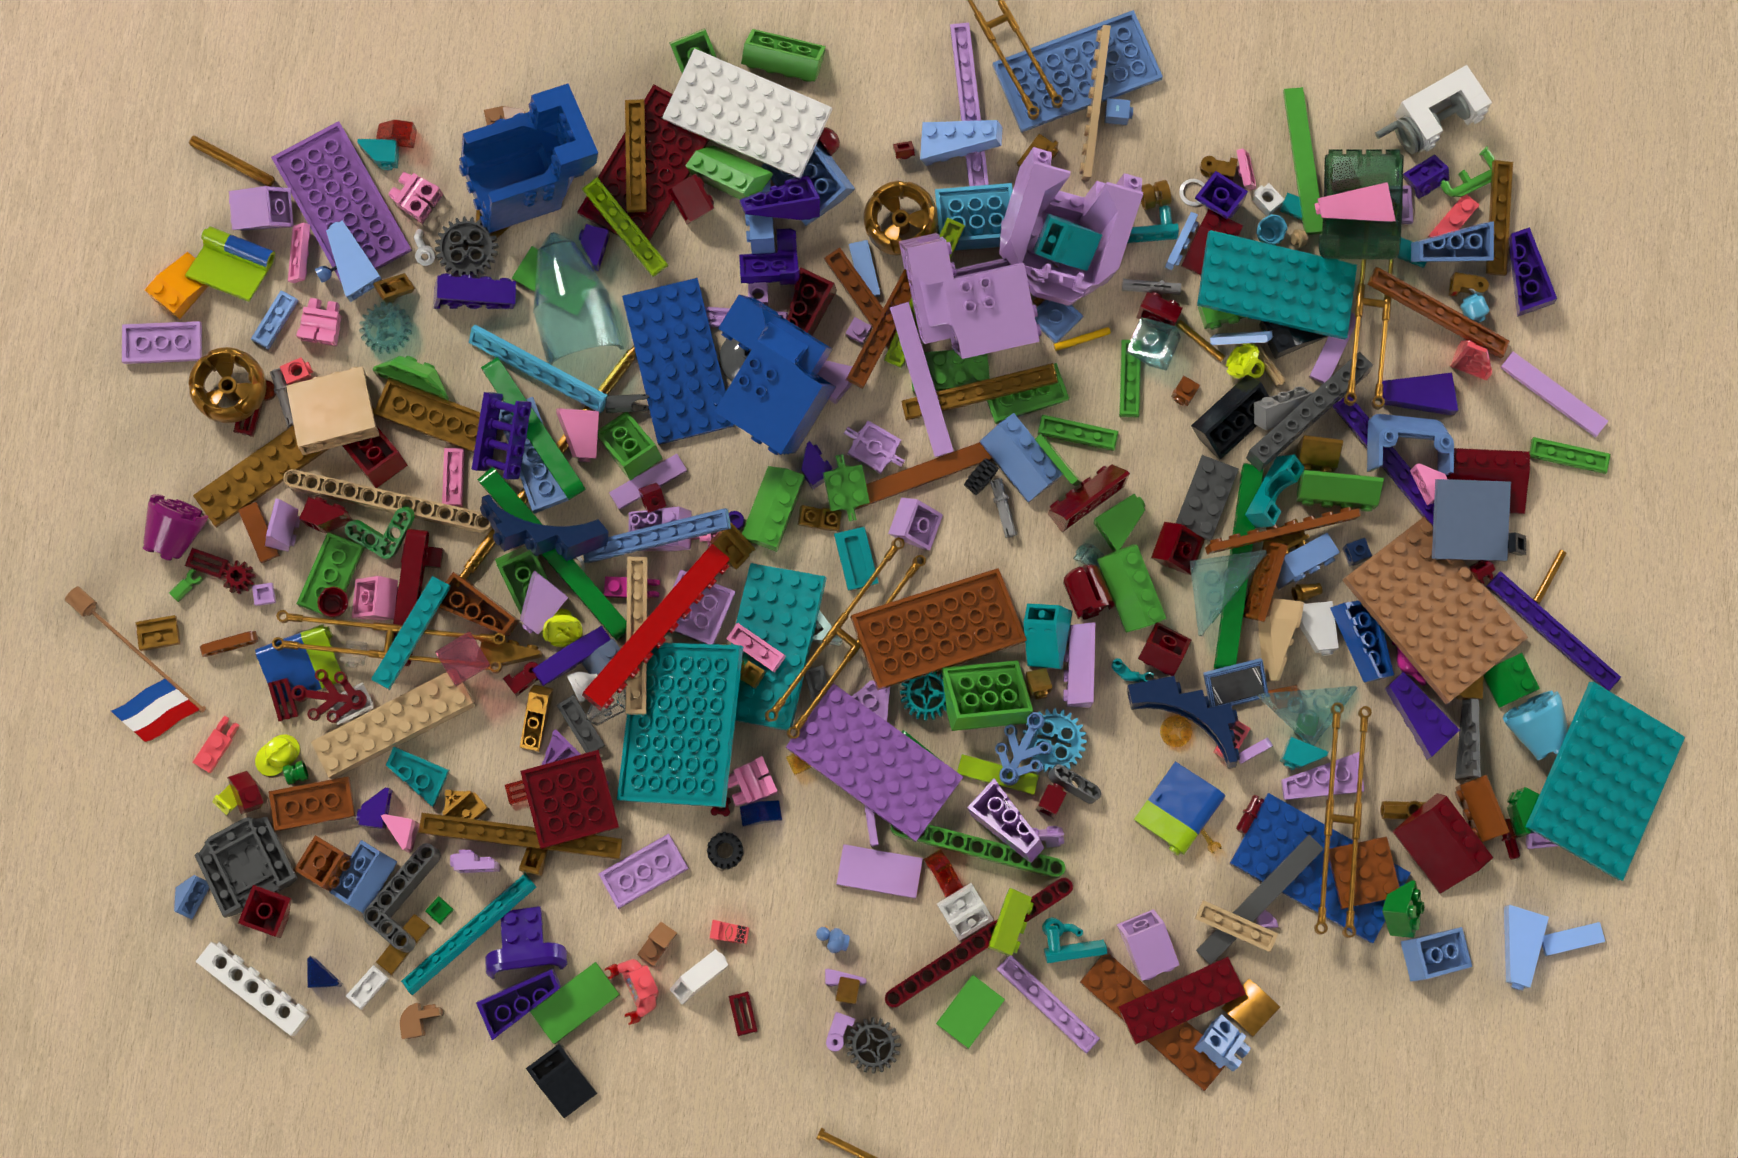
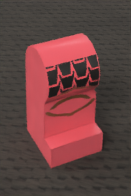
M713 920L710 939L747 944L749 927Z

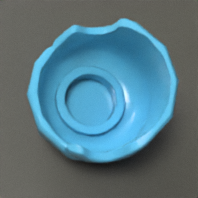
M1271 214L1259 222L1256 234L1260 242L1276 245L1284 239L1288 227L1282 217Z

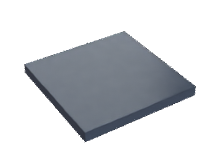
M1435 479L1432 558L1507 561L1511 482Z

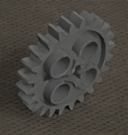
M464 216L463 222L456 218V224L449 221L450 227L443 226L444 233L438 232L441 240H435L436 244L439 245L435 247V251L439 253L436 257L438 260H441V267L445 266L446 272L452 269L451 274L455 276L459 273V277L464 274L470 276L474 274L477 278L479 271L485 274L483 268L491 269L489 262L495 263L496 261L492 256L498 255V252L493 250L499 248L498 243H493L497 240L496 236H491L494 232L489 233L487 227L481 226L480 219L475 223L474 217L467 221ZM473 235L481 236L478 241L471 240ZM453 237H461L459 242H452ZM466 245H469L470 247H468V250L465 251L464 249ZM475 253L482 254L481 258L477 260L472 259V256ZM457 254L462 255L461 260H459V261H454V260H453V257H454L455 255H457Z

